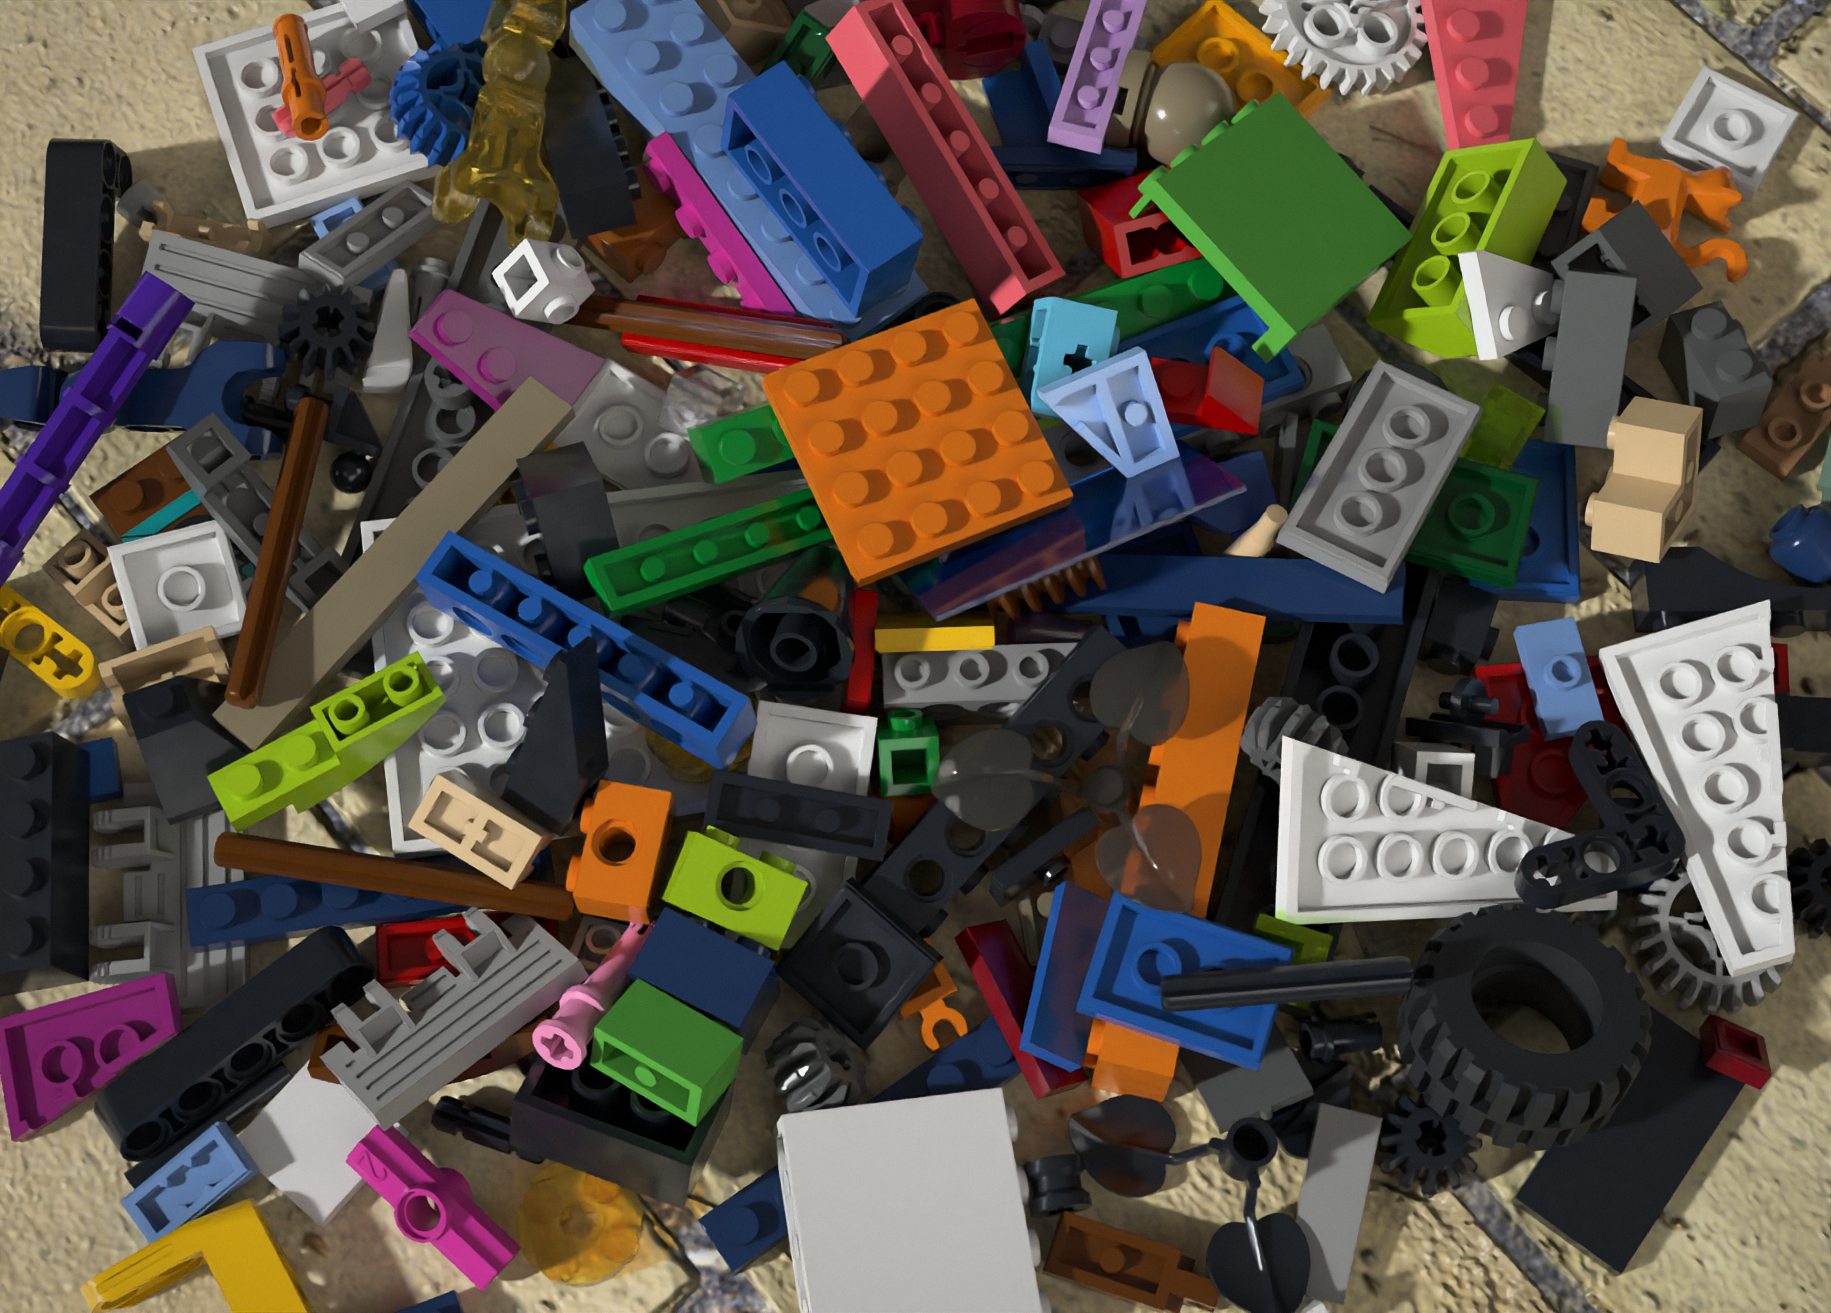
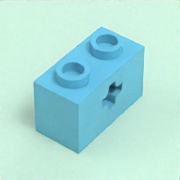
M1053 296L1035 299L1018 384L1034 417L1066 423L1039 398L1036 389L1075 373L1072 372L1071 367L1064 365V357L1069 354V359L1077 362L1076 372L1115 356L1120 340L1119 327L1115 326L1118 311Z

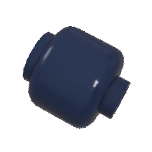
M1798 504L1782 516L1770 530L1768 536L1773 541L1769 549V555L1800 587L1816 588L1824 583L1831 587V511L1826 506L1820 504L1808 508L1803 504Z

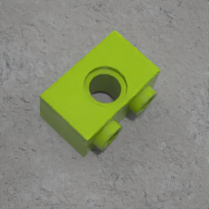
M710 825L707 826L704 835L698 832L686 831L656 898L703 917L720 927L754 940L765 947L778 951L808 885V882L792 876L796 864L764 850L759 860L737 850L741 839ZM739 867L747 876V891L739 900L729 902L722 894L721 881L729 870Z

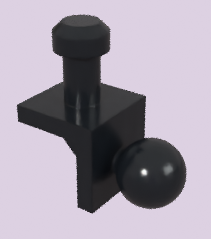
M297 383L288 389L284 398L283 407L287 415L293 417L295 407L303 397H312L315 400L324 401L329 407V415L323 440L350 449L349 452L343 453L333 460L329 470L330 480L337 490L345 494H357L364 491L369 486L372 478V467L366 459V455L379 459L383 445L360 399L362 393L339 385L334 400L331 401L312 394L309 386Z

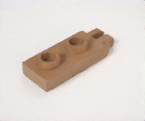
M1831 351L1822 362L1811 356L1761 416L1759 425L1753 426L1736 448L1782 482L1831 423Z

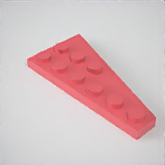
M1420 0L1448 149L1453 150L1508 142L1528 0Z

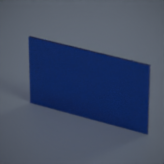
M1178 439L1175 442L1180 456L1130 478H1126L1114 467L1106 469L1069 485L1074 495L1070 505L896 574L934 620L938 622L1245 492L1247 489L1245 484L1186 442Z

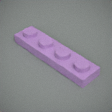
M1091 0L1049 126L1047 142L1101 154L1108 132L1111 113H1114L1121 87H1118L1124 63L1129 49H1134L1149 0Z

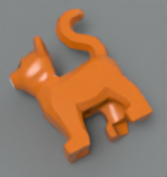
M1615 137L1607 156V163L1599 185L1610 192H1618L1633 198L1632 203L1638 199L1688 268H1696L1715 258H1722L1728 263L1727 280L1729 282L1736 283L1744 278L1749 269L1748 255L1738 243L1728 238H1712L1692 248H1688L1678 240L1683 210L1689 211L1695 217L1724 234L1729 233L1732 225L1728 216L1733 206L1740 204L1743 197L1741 193L1736 191L1737 186L1733 182L1732 171L1726 166H1719L1714 169L1694 172L1672 160L1641 157L1628 152L1626 140ZM1594 194L1587 207L1579 232L1589 235L1623 209L1611 206L1607 197Z

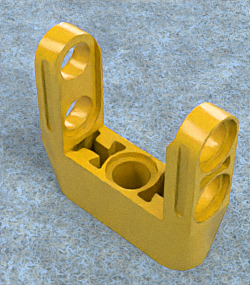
M252 1197L185 1223L102 1271L81 1288L92 1313H106L114 1309H129L201 1266L208 1264L232 1313H315L269 1222Z

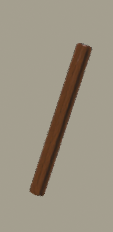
M592 294L579 306V310L574 317L563 322V324L805 360L851 343L850 338L846 337L845 332L838 329Z
M303 397L295 407L225 693V699L228 704L242 709H254L261 700L329 415L328 405L324 401L315 400L312 397Z
M229 831L222 832L217 837L214 847V863L219 867L560 921L571 920L576 907L572 896L573 892L567 891L566 885L525 879L517 883L515 888L511 890L481 871Z

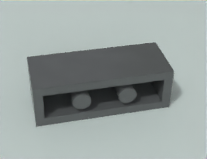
M1569 268L1566 271L1565 280L1555 279L1550 314L1560 315L1557 337L1547 336L1542 370L1552 371L1550 392H1539L1534 426L1545 427L1543 441L1608 449L1607 435L1613 417L1619 415L1639 275Z

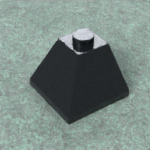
M178 675L122 695L136 740L169 825L222 807L207 776L254 752L220 725L212 716L226 700V684Z

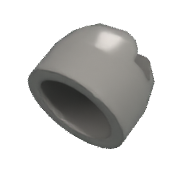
M144 179L133 184L122 195L117 204V212L129 223L141 228L143 221L156 225L157 217L154 214L157 213L153 210V200L165 202L166 200L159 190Z

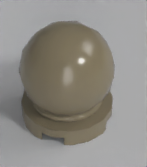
M1130 48L1118 87L1128 89L1123 114L1111 113L1105 148H1131V146L1137 147L1139 144L1152 161L1168 167L1191 143L1195 142L1199 148L1203 147L1200 144L1201 141L1222 121L1225 120L1230 126L1233 125L1231 120L1237 114L1235 94L1220 74L1198 61H1174L1157 69L1156 65L1152 64L1153 51L1143 48L1141 51Z

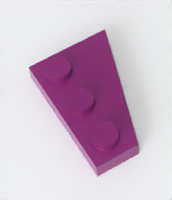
M162 972L0 1018V1076L11 1141L24 1142L123 1076L184 1030L174 974Z

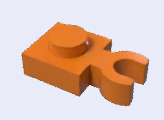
M925 938L924 940L935 949L930 938ZM942 961L899 1011L903 1022L917 1014L920 1015L923 1021L921 1040L931 1054H935L940 1049L938 1041L933 1035V1029L937 1024H951L959 1038L968 1034V1027L964 1017L957 1010L946 1007L944 1000L957 994V988Z

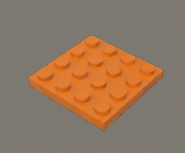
M975 298L763 375L761 386L857 588L1068 506L1074 497Z

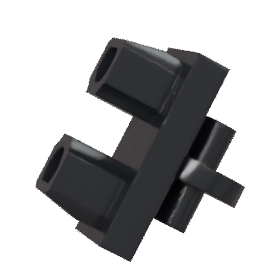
M1464 677L1455 685L1453 692L1443 691L1440 694L1438 700L1439 707L1450 710V714L1434 712L1431 713L1428 719L1406 717L1405 735L1420 737V742L1447 743L1461 748L1462 743L1471 744V752L1475 753L1474 776L1498 778L1510 775L1514 745L1528 743L1530 740V724L1484 718V715L1495 716L1498 713L1499 701L1497 698L1487 697L1484 683L1480 679Z

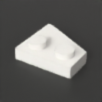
M1484 250L1466 251L1458 254L1479 360L1499 359L1558 331L1560 315L1550 314L1554 286L1552 273Z

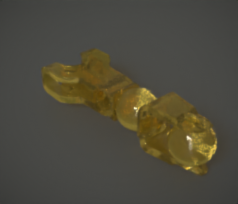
M566 0L492 1L480 36L481 41L488 45L482 59V73L486 84L479 89L468 147L437 173L432 202V217L435 220L455 227L456 223L468 217L476 209L479 198H485L496 205L504 216L506 243L510 248L515 250L525 238L546 242L549 240L554 225L559 193L552 176L542 164L540 146L545 119L544 101L547 95L544 90L552 75L551 61L547 52L554 47L555 41L561 36L566 25Z

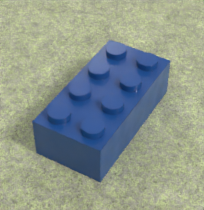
M783 60L728 95L720 147L852 315L857 318L909 283L924 238L922 226L914 212L905 205L900 207L888 192L886 180L879 168L870 161L865 163L853 148L852 138L844 124L837 118L830 119L818 104L817 94L809 80L802 74L796 76Z

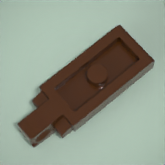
M1061 1210L1042 1274L1157 1313H1180L1182 1304L1214 1313L1220 1294L1209 1278L1192 1273L1195 1259L1182 1255V1249Z

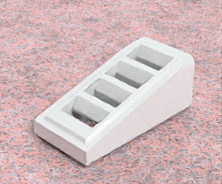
M393 269L392 275L388 278L379 312L376 336L372 339L371 343L373 351L370 358L367 359L364 370L362 391L365 393L404 394L413 369L411 337L408 335L411 329L407 273H404V269Z

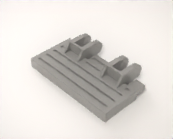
M156 230L152 231L141 274L142 276L145 270L150 272L195 303L180 328L194 331L183 368L193 363L199 353L210 345L212 336L218 337V341L270 343L285 350L288 344L280 342L278 339V327L286 323L282 318L284 305L287 303L298 305L297 293L302 288L318 297L320 285L323 284L302 270ZM360 286L352 288L351 305L367 302L371 312L376 291ZM331 289V295L338 297L339 293ZM327 327L317 329V333L322 336L327 331ZM331 329L328 337H335L338 332ZM176 333L158 360L153 359L148 368L168 369ZM318 367L308 377H305L302 373L299 381L300 384L309 386L312 394H315L321 370ZM337 367L335 379L330 383L325 379L322 392L335 395L339 385L350 388L352 377ZM282 376L263 379L259 404L270 407L274 405L280 394Z
M152 781L124 784L123 808L93 813L91 815V828L95 832L104 834L144 831V842L109 845L91 850V866L100 869L150 866V871L123 873L124 924L104 925L93 928V930H90V944L103 949L144 945V958L102 962L92 965L90 967V982L99 985H114L162 972L174 974L181 1014L207 1013L250 980V945L195 954L190 945L185 889L249 880V871L219 867L214 863V847L217 837L222 832H236V830L230 823L223 807L169 825ZM248 828L239 833L248 834Z
M472 907L463 913L466 926L476 937L464 947L445 929L432 936V940L438 950L460 973L459 976L455 978L443 966L401 997L405 1006L410 1010L409 1013H406L399 1002L378 981L373 979L362 988L366 993V999L377 1012L362 1022L353 1009L347 1007L344 1003L331 1010L337 1023L360 1049L353 1053L341 1041L320 1058L338 1078L347 1092L386 1131L558 1001L568 988L576 986L587 979L589 976L580 959L528 915L514 913L500 924L504 932L510 937L508 939L498 925L481 910Z

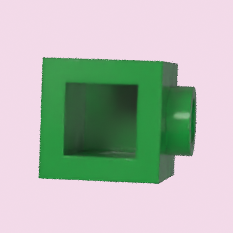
M897 709L888 712L886 718H878L875 735L876 775L881 797L941 793L939 736L932 714L923 715L922 711L917 709Z

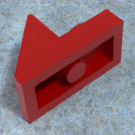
M1213 346L1209 366L1152 357L1151 369L1169 422L1257 435L1265 379L1218 346Z

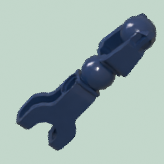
M223 340L216 341L199 353L193 363L185 368H147L115 414L117 418L111 428L107 426L102 435L113 432L117 428L128 432L184 433L214 412L252 455L250 461L279 460L283 456V436L263 427L249 426L243 420L240 404L244 391L254 381L281 377L285 373L287 364L286 351L270 343ZM37 365L10 369L0 367V432L7 430L11 425L42 429L62 401L61 393L65 387L73 385L85 366L73 369L70 373L61 369Z

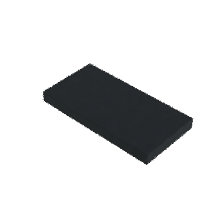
M1650 1005L1652 1025L1648 1032L1652 1040L1649 1052L1618 1110L1614 1111L1608 1123L1597 1133H1586L1581 1142L1567 1147H1559L1556 1140H1554L1550 1150H1544L1511 1199L1512 1203L1615 1277L1622 1274L1745 1085L1741 1081L1705 1066L1701 1040Z

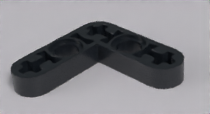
M1592 720L1582 724L1573 737L1568 751V759L1606 828L1535 847L1524 855L1515 874V890L1525 903L1542 910L1555 909L1663 878L1673 872L1685 850L1686 840L1680 826L1626 735L1620 728L1610 722ZM1589 744H1592L1596 750L1589 751L1587 747ZM1607 750L1609 752L1606 759L1600 751ZM1607 769L1608 773L1603 776L1605 770ZM1616 788L1628 789L1639 797L1641 806L1637 808L1623 807L1614 801L1610 791ZM1645 840H1648L1653 846L1641 849ZM1663 846L1665 848L1664 853L1661 854L1656 847ZM1589 852L1603 853L1614 862L1616 870L1611 873L1597 872L1588 866L1584 855ZM1636 853L1632 861L1631 855ZM1567 862H1568L1569 870L1564 871V869H1565V867H1566V865H1567ZM1535 871H1540L1544 878L1535 879L1533 877ZM1558 876L1555 884L1552 886L1545 879Z

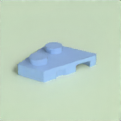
M1139 346L1036 389L1042 401L1126 478L1133 477L1180 456L1146 350Z

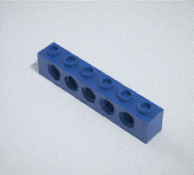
M448 530L415 576L417 583L431 606L543 670L546 669L550 660L560 649L568 652L587 636L595 639L602 703L719 770H728L758 724L749 697Z

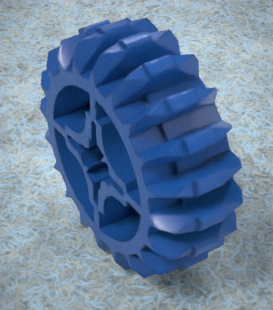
M456 42L446 50L436 43L427 51L418 49L415 55L411 56L404 66L399 68L389 92L390 98L388 104L391 106L389 121L398 125L397 139L411 142L410 155L423 154L428 158V168L438 164L446 169L448 178L457 171L462 172L469 182L476 176H479V174L485 179L499 172L506 174L509 169L514 167L518 159L524 156L535 129L536 120L532 117L534 107L532 101L526 98L527 86L513 82L514 70L500 69L496 66V57L490 60L480 57L476 47L469 53L463 52Z

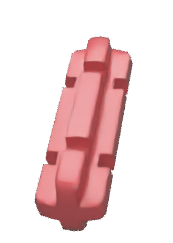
M350 57L336 68L339 72L336 75L329 72L321 78L327 93L326 101L323 104L325 115L350 99L347 93L352 91V93L357 94L371 83L372 80L368 69L357 57ZM283 104L273 112V119L279 130L289 139L295 138L297 131H293L291 111Z

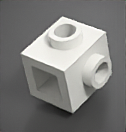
M525 238L492 272L513 316L520 319L561 325L563 322L574 317L579 310V306L595 291L584 270V260L572 246Z

